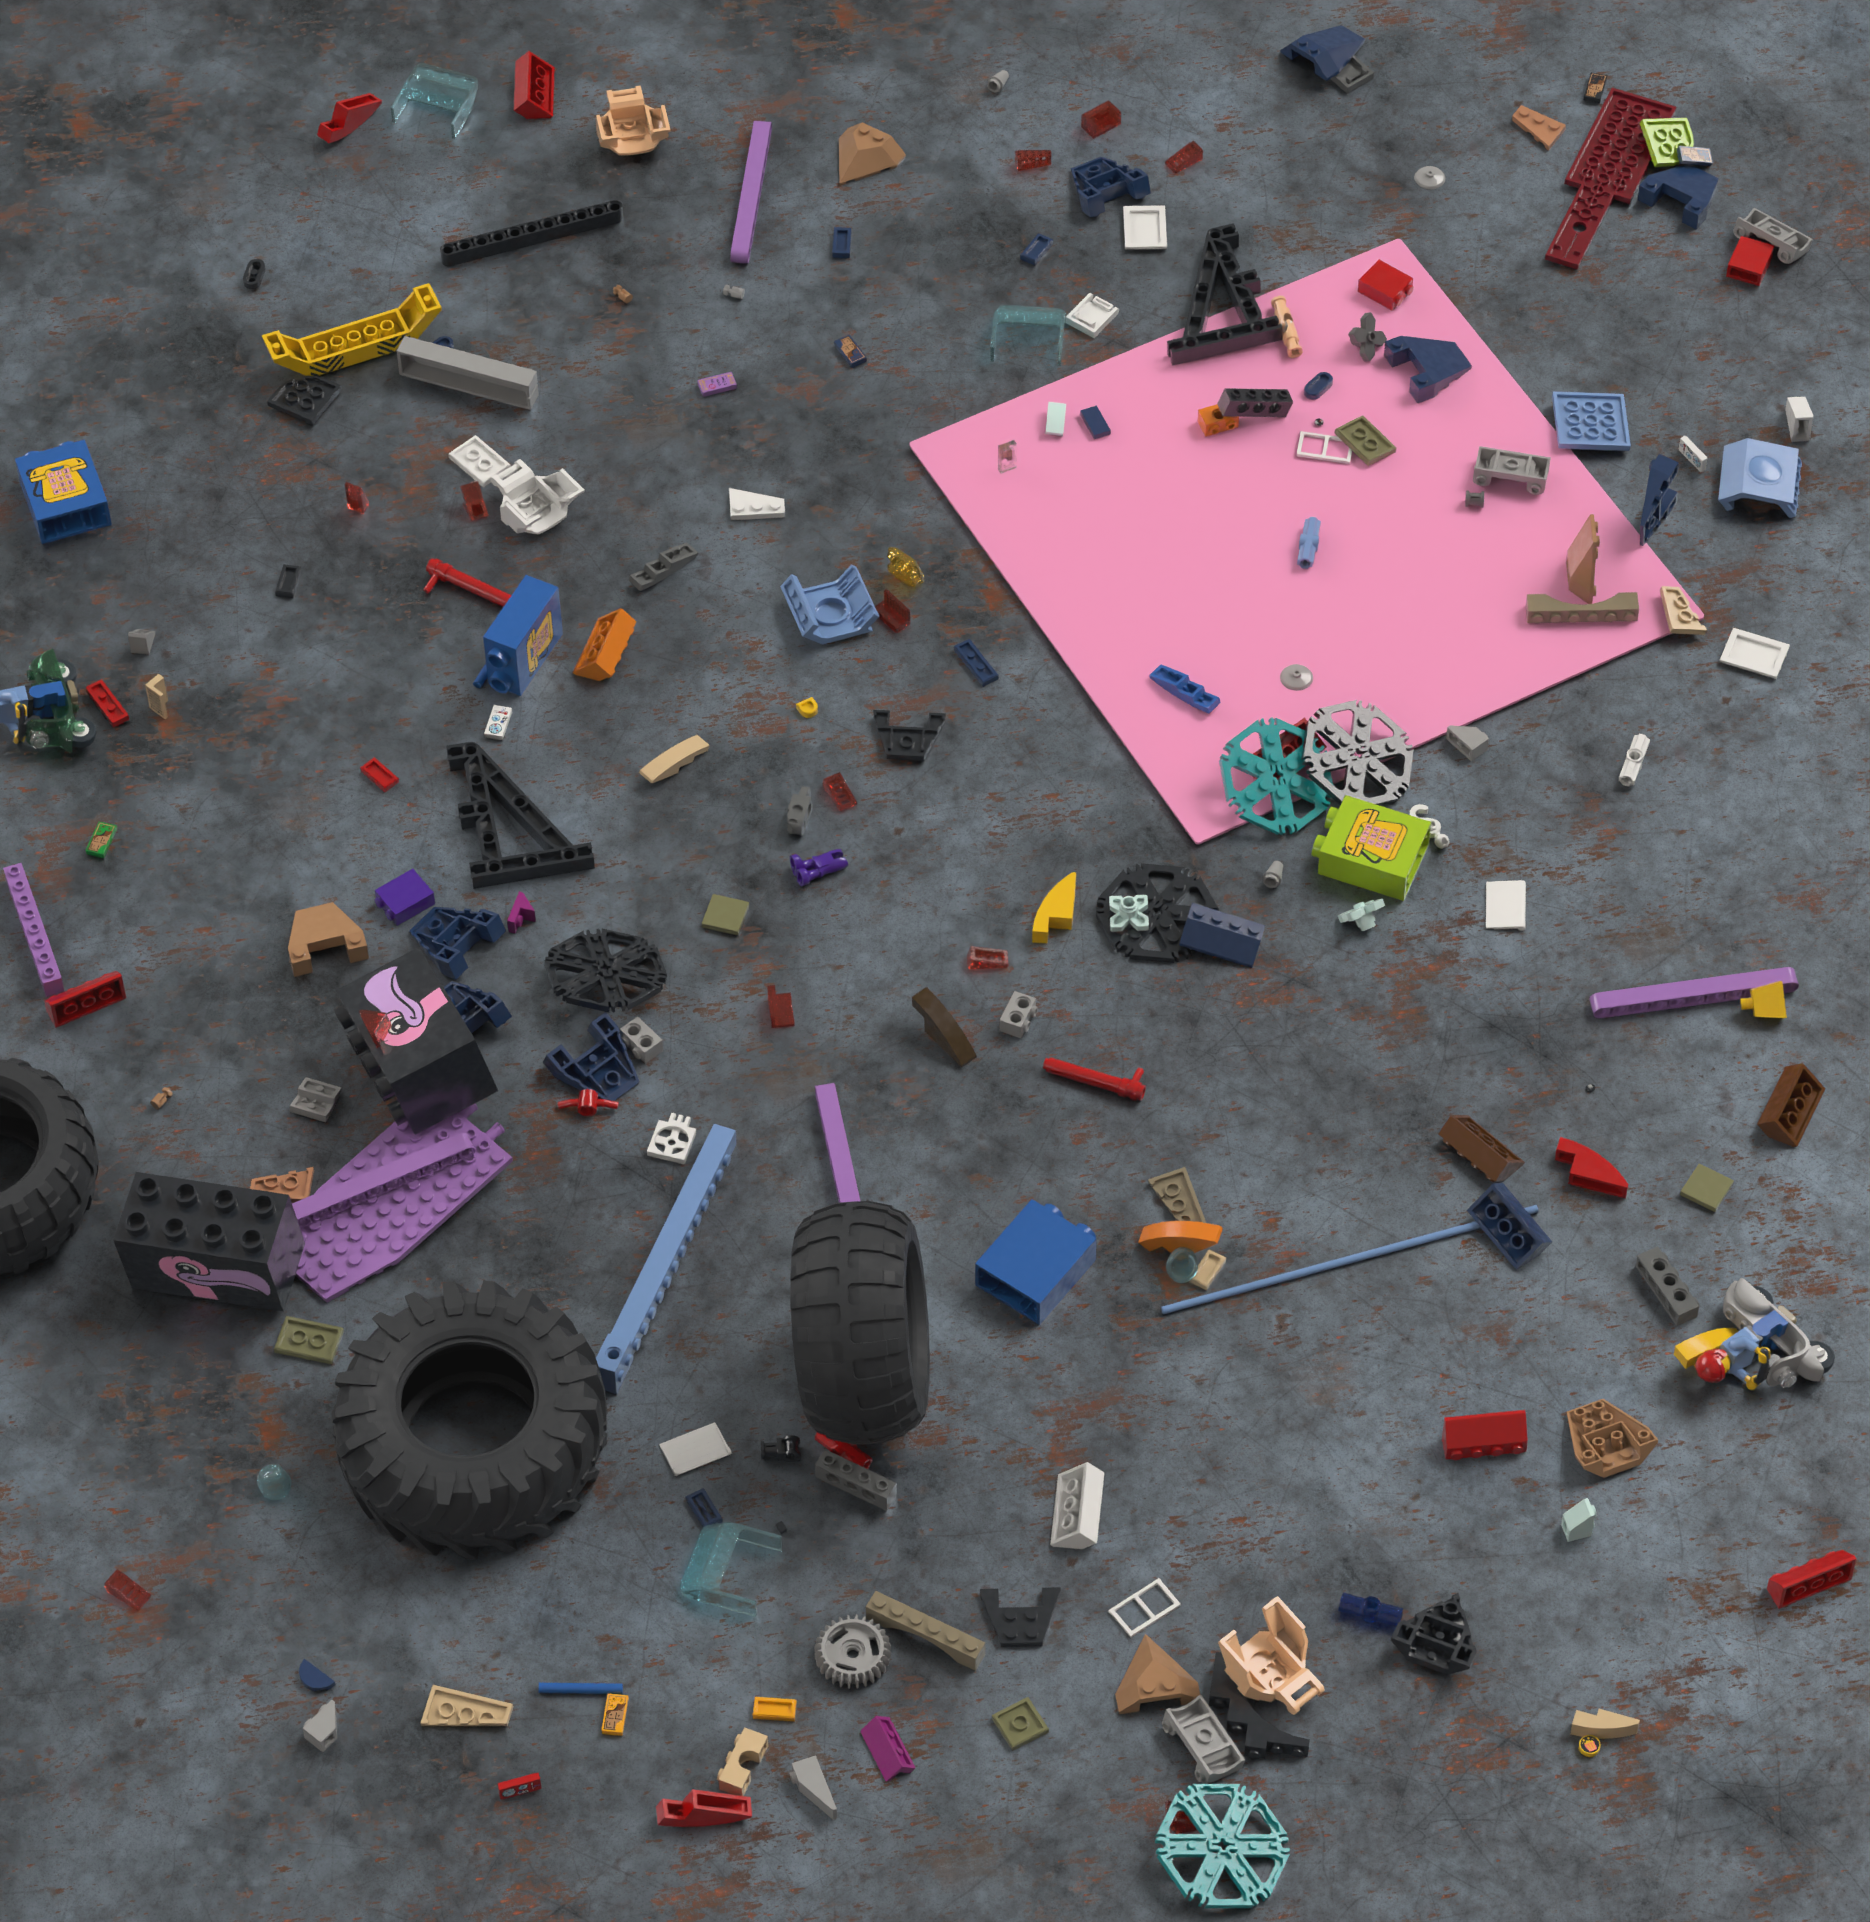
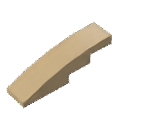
M695 735L653 759L639 773L650 783L677 774L681 766L692 763L696 755L708 751L709 744L698 735Z

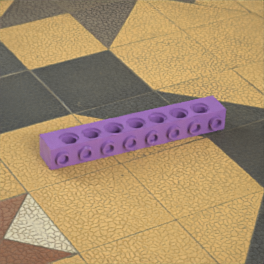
M22 863L5 867L3 870L6 883L45 995L47 997L64 992L62 978Z

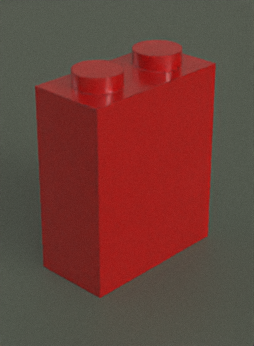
M1741 236L1728 263L1726 277L1760 286L1773 258L1775 245Z
M1380 259L1358 280L1359 293L1390 310L1400 306L1403 299L1407 295L1409 296L1414 289L1411 276Z

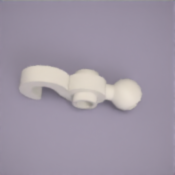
M1415 805L1411 808L1409 815L1417 817L1416 815L1419 813L1427 814L1428 806ZM1421 818L1431 822L1430 838H1435V845L1441 849L1447 847L1449 838L1445 834H1440V822L1432 818Z

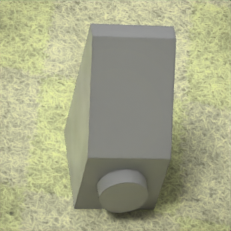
M1453 725L1447 727L1446 739L1470 761L1488 750L1489 738L1477 727Z

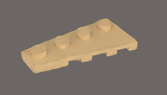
M433 1685L420 1724L421 1726H508L513 1704Z

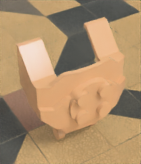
M641 86L618 91L606 90L610 110L602 117L596 115V129L601 147L611 149L618 155H636L653 151L661 140L669 137L670 126L665 105H661V108L656 109L645 105Z
M1277 1596L1262 1608L1269 1631H1259L1240 1647L1236 1636L1237 1632L1233 1630L1222 1638L1218 1644L1226 1664L1224 1671L1238 1685L1237 1689L1245 1697L1273 1702L1277 1699L1287 1706L1291 1714L1295 1715L1300 1711V1707L1314 1696L1322 1694L1325 1689L1310 1670L1305 1668L1308 1638L1304 1630V1624ZM1308 1683L1311 1689L1295 1701L1291 1695Z

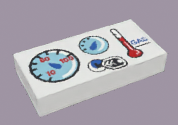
M1687 436L1680 438L1679 451L1700 472L1705 471L1708 458Z
M498 705L493 706L484 732L485 738L503 740L512 714V708Z

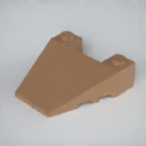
M333 902L295 912L288 945L294 977L312 973L313 969L309 953L345 944L350 963L369 959L363 930Z

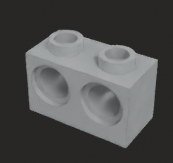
M1014 991L1000 1018V1031L1021 1038L1024 1032L1029 1030L1031 1018H1034L1037 1014L1036 998Z
M638 1016L620 1028V1036L625 1046L630 1048L637 1059H641L645 1064L663 1052V1040Z

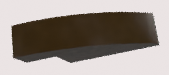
M928 987L912 996V1006L924 1017L925 1032L955 1062L963 1067L977 1057L958 1023Z

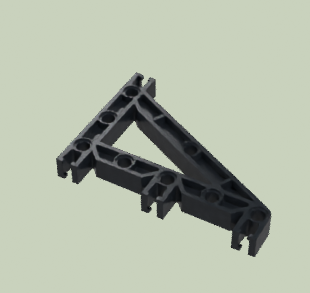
M1234 223L1211 228L1207 231L1183 337L1167 341V355L1171 357L1172 366L1282 340V325L1278 324V317L1272 316L1262 319L1261 310L1254 298V295L1261 293V280L1259 277L1257 278L1256 270L1240 272V265L1232 250L1239 247L1238 231L1235 232L1236 227ZM1220 275L1242 324L1205 332L1217 277Z
M465 742L446 746L450 772L465 769L471 801L458 804L462 830L477 829L482 861L469 863L473 889L595 869L591 842L573 845L477 743ZM489 792L544 850L502 857Z

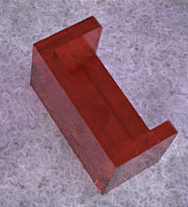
M1109 100L1081 115V127L1093 139L1121 124V111Z

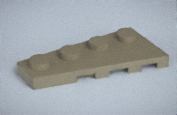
M1185 1167L1148 1179L1150 1186L1176 1221L1206 1223Z

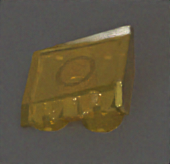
M889 547L887 557L891 561L887 565L889 572L895 578L911 587L924 583L925 575L916 560L896 547Z

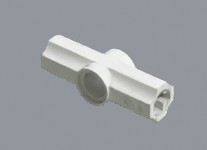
M1634 735L1630 749L1627 751L1626 760L1619 776V781L1624 786L1634 785L1637 775L1642 768V762L1650 743V739L1646 735Z

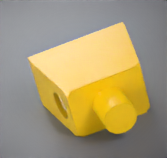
M1782 981L1750 989L1751 997L1740 999L1741 1010L1753 1009V1016L1787 1018Z

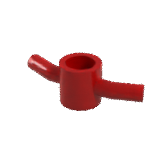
M585 1089L579 1092V1099L559 1101L558 1108L578 1107L577 1111L579 1114L593 1116L597 1113V1107L617 1109L618 1102L598 1099L596 1091Z

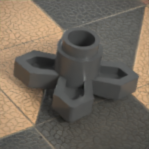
M1371 312L1365 313L1361 317V328H1352L1348 333L1351 343L1360 347V356L1363 361H1371L1375 356V346H1383L1385 341H1387L1383 331H1375L1376 319Z

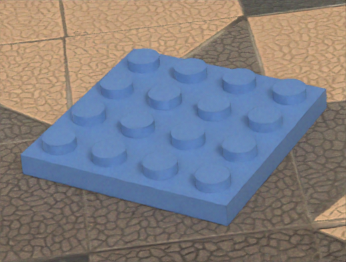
M1553 392L1552 401L1558 448L1630 451L1631 444L1624 394Z

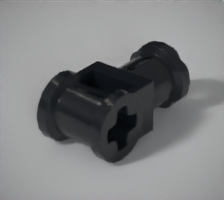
M795 1435L777 1438V1442L773 1443L761 1441V1459L778 1456V1461L796 1462L800 1460L801 1453L798 1446L800 1438Z

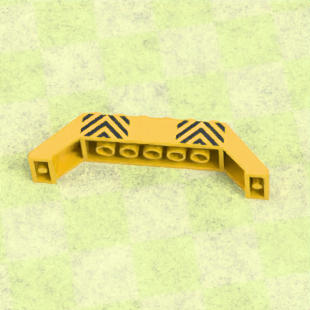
M430 283L413 288V292L396 309L300 339L280 334L279 330L262 335V339L274 363L306 376H319L397 351L404 336L418 339L441 312L442 307Z

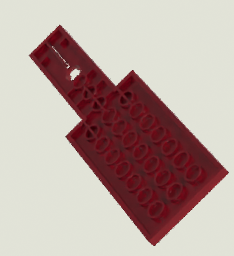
M1611 88L1565 178L1564 184L1579 188L1545 255V260L1578 270L1613 199L1630 204L1652 161L1640 126L1641 120L1673 118L1676 113V106ZM1582 224L1585 226V231L1577 232L1573 227Z

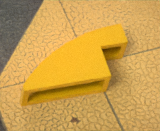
M1076 872L1070 873L1058 882L1042 901L1034 920L1032 930L1033 943H1048L1049 928L1072 930Z
M1721 1328L1696 1335L1676 1345L1674 1356L1685 1369L1692 1365L1695 1367L1698 1357L1703 1352L1719 1349L1721 1344L1736 1334L1738 1330L1736 1328Z

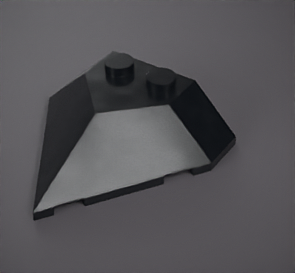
M1459 1593L1452 1595L1451 1599L1445 1602L1440 1601L1415 1614V1617L1407 1621L1399 1622L1391 1637L1392 1643L1408 1661L1446 1675L1470 1669L1477 1653L1471 1639V1632L1464 1609H1462Z

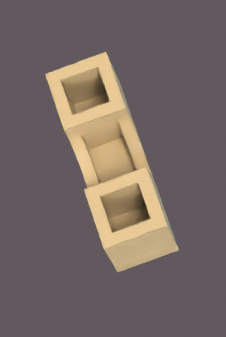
M745 1727L742 1734L737 1735L734 1742L735 1748L733 1752L729 1751L726 1757L727 1764L724 1769H720L717 1776L720 1790L739 1796H744L751 1782V1771L741 1767V1764L745 1761L760 1763L768 1748V1736Z

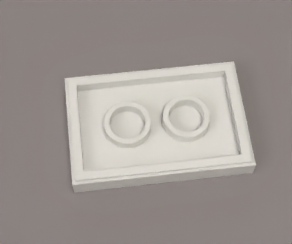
M476 435L448 454L455 464L482 487L491 483L490 477L492 475H498L511 467L506 460Z

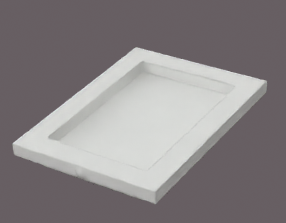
M1123 206L1125 249H1167L1165 206Z
M1733 628L1720 662L1776 679L1790 645Z

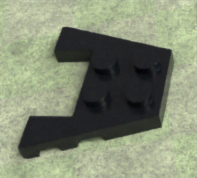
M873 710V717L886 758L924 761L946 720V713H929L928 728L889 726L890 710Z
M1061 1587L1042 1588V1607L1002 1608L999 1607V1589H980L981 1600L984 1602L986 1612L991 1619L1001 1647L1043 1646L1050 1621L1061 1594Z

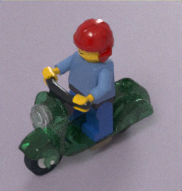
M53 648L37 656L29 665V670L26 673L28 681L32 682L31 686H19L0 690V723L5 724L9 728L11 734L14 735L13 742L15 744L24 742L26 738L27 743L35 748L61 746L65 751L72 753V746L84 748L94 742L96 727L93 722L86 718L74 717V714L79 711L78 694L74 685L77 677L76 668L69 661L57 659ZM54 716V719H42L44 717Z

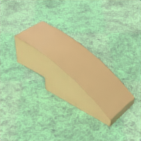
M1602 1709L1598 1710L1597 1716L1576 1710L1571 1734L1581 1737L1593 1735L1598 1739L1625 1737L1637 1734L1640 1720Z

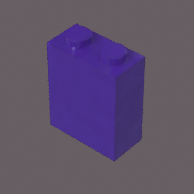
M413 868L375 890L376 898L374 901L378 908H382L388 920L393 921L397 926L435 905L434 892Z

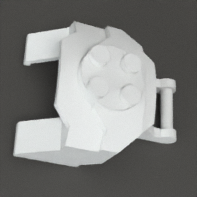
M521 459L498 475L494 474L490 477L492 484L497 486L503 494V502L500 506L501 520L516 533L527 532L538 535L549 530L567 517L568 505L585 492L563 468L560 472L548 476H535L533 471Z

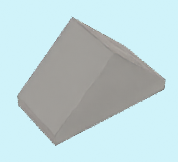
M137 629L129 632L128 638L131 653L149 655L155 631Z

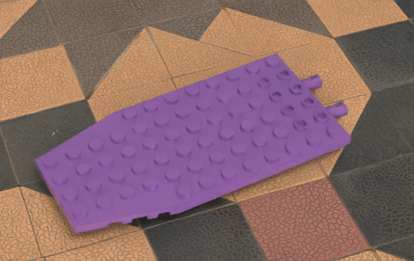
M476 1104L416 1135L407 1121L399 1126L394 1122L314 1194L459 1133L468 1134L475 1148V1153L465 1160L301 1228L305 1246L295 1276L328 1303L349 1291L350 1287L356 1284L360 1285L366 1281V1278L374 1274L378 1275L383 1272L384 1268L399 1263L513 1162L512 1157L494 1142L497 1137L505 1132L502 1125L496 1122L485 1133L480 1131L467 1120L472 1113L478 1110Z

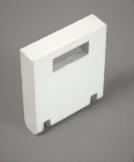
M1089 293L1066 316V323L1095 338L1118 315L1119 308H1113L1112 304L1097 296L1093 299V294Z

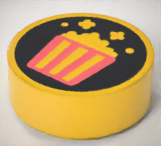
M1593 1735L1582 1737L1579 1742L1580 1753L1586 1757L1596 1756L1600 1751L1599 1739Z

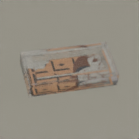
M1015 440L998 445V471L1000 474L1017 468V443Z

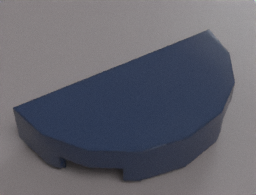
M304 1659L300 1664L299 1675L301 1683L307 1689L312 1691L329 1690L336 1685L334 1680Z

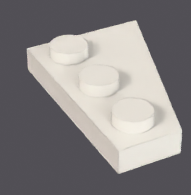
M729 488L731 520L785 517L784 499Z

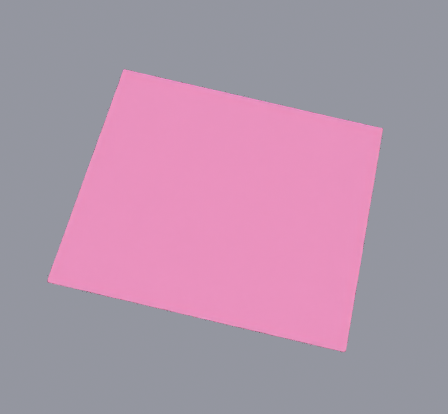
M1395 239L1255 298L1261 310L1262 319L1275 316V309L1271 305V300L1274 297L1284 296L1286 298V306L1290 310L1299 337V345L1303 350L1302 355L1299 357L1290 358L1288 356V349L1282 339L1272 343L1172 366L1171 357L1167 355V341L1182 338L1185 328H1182L910 442L912 451L1195 844H1201L1248 823V821L1239 818L1243 811L1237 815L1235 814L1238 810L1237 805L1228 806L1233 799L1226 802L1219 760L1222 754L1228 756V752L1223 750L1225 744L1258 719L1264 718V722L1269 725L1268 720L1271 717L1294 725L1304 717L1307 721L1311 716L1317 719L1313 714L1319 708L1357 700V705L1361 700L1363 708H1366L1369 703H1371L1372 707L1375 705L1407 733L1405 736H1409V739L1404 743L1412 745L1413 747L1410 749L1412 750L1447 734V727L1450 725L1466 726L1672 634L1669 631L1660 595L1662 586L1679 587L1689 601V607L1692 612L1698 615V621L1704 619L1703 612L1648 544L1640 545V534L1572 450L1558 448L1555 429L1401 239ZM1379 259L1413 278V292L1409 296L1407 295L1401 305L1396 306L1393 310L1358 292V280ZM1235 307L1209 317L1205 332L1242 324ZM1371 312L1376 319L1375 331H1383L1387 340L1398 336H1409L1455 342L1472 365V369L1459 379H1454L1450 382L1449 386L1446 389H1441L1434 398L1417 403L1409 392L1410 377L1420 374L1414 364L1409 361L1392 368L1384 357L1385 343L1383 346H1375V356L1371 361H1363L1360 356V347L1351 343L1348 333L1352 328H1361V317L1365 313ZM1320 372L1330 373L1333 377V385L1318 399L1311 400L1306 398L1304 395L1305 385ZM1224 388L1288 389L1293 400V404L1286 417H1239L1238 428L1205 437L1197 422L1198 409L1216 405ZM1048 402L1066 404L1063 436L1045 434ZM1097 405L1111 430V434L1094 439L1080 415V410ZM1362 415L1397 448L1395 453L1369 466L1353 451L1350 464L1296 456L1300 431L1337 436L1335 434L1336 428ZM1320 418L1323 419L1324 423L1318 426L1315 424V420ZM1304 436L1301 452L1322 455L1325 439ZM1329 440L1326 456L1347 459L1349 447L1343 441ZM1008 443V447H1013V463L1012 459L1007 460L1005 457L1000 458L999 468V446ZM1479 446L1551 457L1544 493L1534 495L1527 491V482L1492 477L1491 483L1487 486L1475 484L1473 482V473ZM1466 490L1470 493H1481L1484 491V507L1480 508V506L1475 505L1465 507ZM1594 514L1595 522H1598V533L1596 535L1600 538V545L1597 547L1598 559H1596L1594 585H1596V596H1593L1592 604L1605 601L1617 593L1637 592L1639 603L1638 621L1527 623V594H1546L1556 600L1570 604H1588L1569 591L1566 557L1568 548L1589 515ZM1316 517L1321 521L1318 550L1315 552L1313 567L1303 569L1297 565L1301 533L1303 534L1305 519ZM1162 664L1189 675L1190 681L1204 686L1205 692L1219 697L1221 703L1208 714L1180 700L1153 681L1149 675ZM1293 664L1303 665L1312 672L1313 682L1304 690H1290L1280 681L1282 670ZM1346 710L1331 714L1332 720L1350 735L1353 713ZM1377 718L1372 719L1370 742L1393 736L1392 730ZM1254 732L1241 741V748L1251 754L1261 748L1259 734ZM1318 734V736L1327 746V748H1325L1320 753H1323L1326 750L1327 752L1336 750L1330 743H1328L1322 736ZM1355 752L1354 755L1360 758L1362 754H1357ZM1394 757L1387 758V759H1383V760H1379V761H1380L1381 763H1383V762H1385V761H1387V760H1389V759H1392V758H1394ZM1306 765L1296 774L1311 780L1308 777L1310 774H1306V771L1311 767ZM1233 767L1231 768L1233 786L1237 791H1242L1256 780L1249 774ZM1346 768L1331 771L1333 784L1344 780ZM1270 794L1252 807V811L1256 815L1262 817L1273 812ZM1291 794L1292 803L1302 799Z

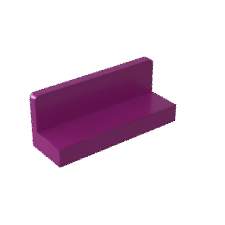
M875 1716L861 1729V1734L885 1781H891L899 1772L911 1773L916 1769L890 1717Z

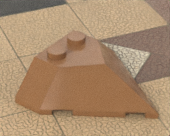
M863 122L849 127L839 138L840 186L852 179L857 181L881 173V170L889 167L890 169L896 168L906 157V154L893 137Z
M1145 1634L1115 1697L1119 1714L1140 1711V1703L1179 1698L1181 1705H1186L1200 1695L1198 1682Z

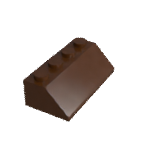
M1803 1063L1785 1066L1757 1125L1769 1138L1792 1147H1797L1826 1088Z
M1451 1115L1439 1132L1445 1144L1457 1149V1153L1461 1157L1468 1158L1472 1162L1471 1165L1486 1173V1178L1492 1182L1505 1181L1525 1163L1469 1115Z

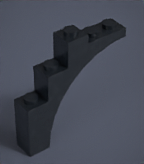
M1216 1652L1209 1706L1217 1709L1229 1708L1226 1731H1231L1235 1734L1247 1733L1244 1756H1249L1252 1759H1265L1266 1751L1273 1754L1283 1753L1294 1757H1308L1310 1739L1283 1732L1266 1722L1255 1712L1245 1696L1237 1689L1238 1685L1224 1671L1226 1664L1222 1653Z

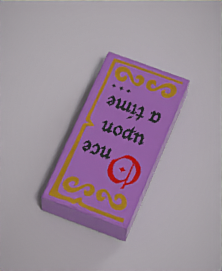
M732 372L697 380L703 397L737 388Z

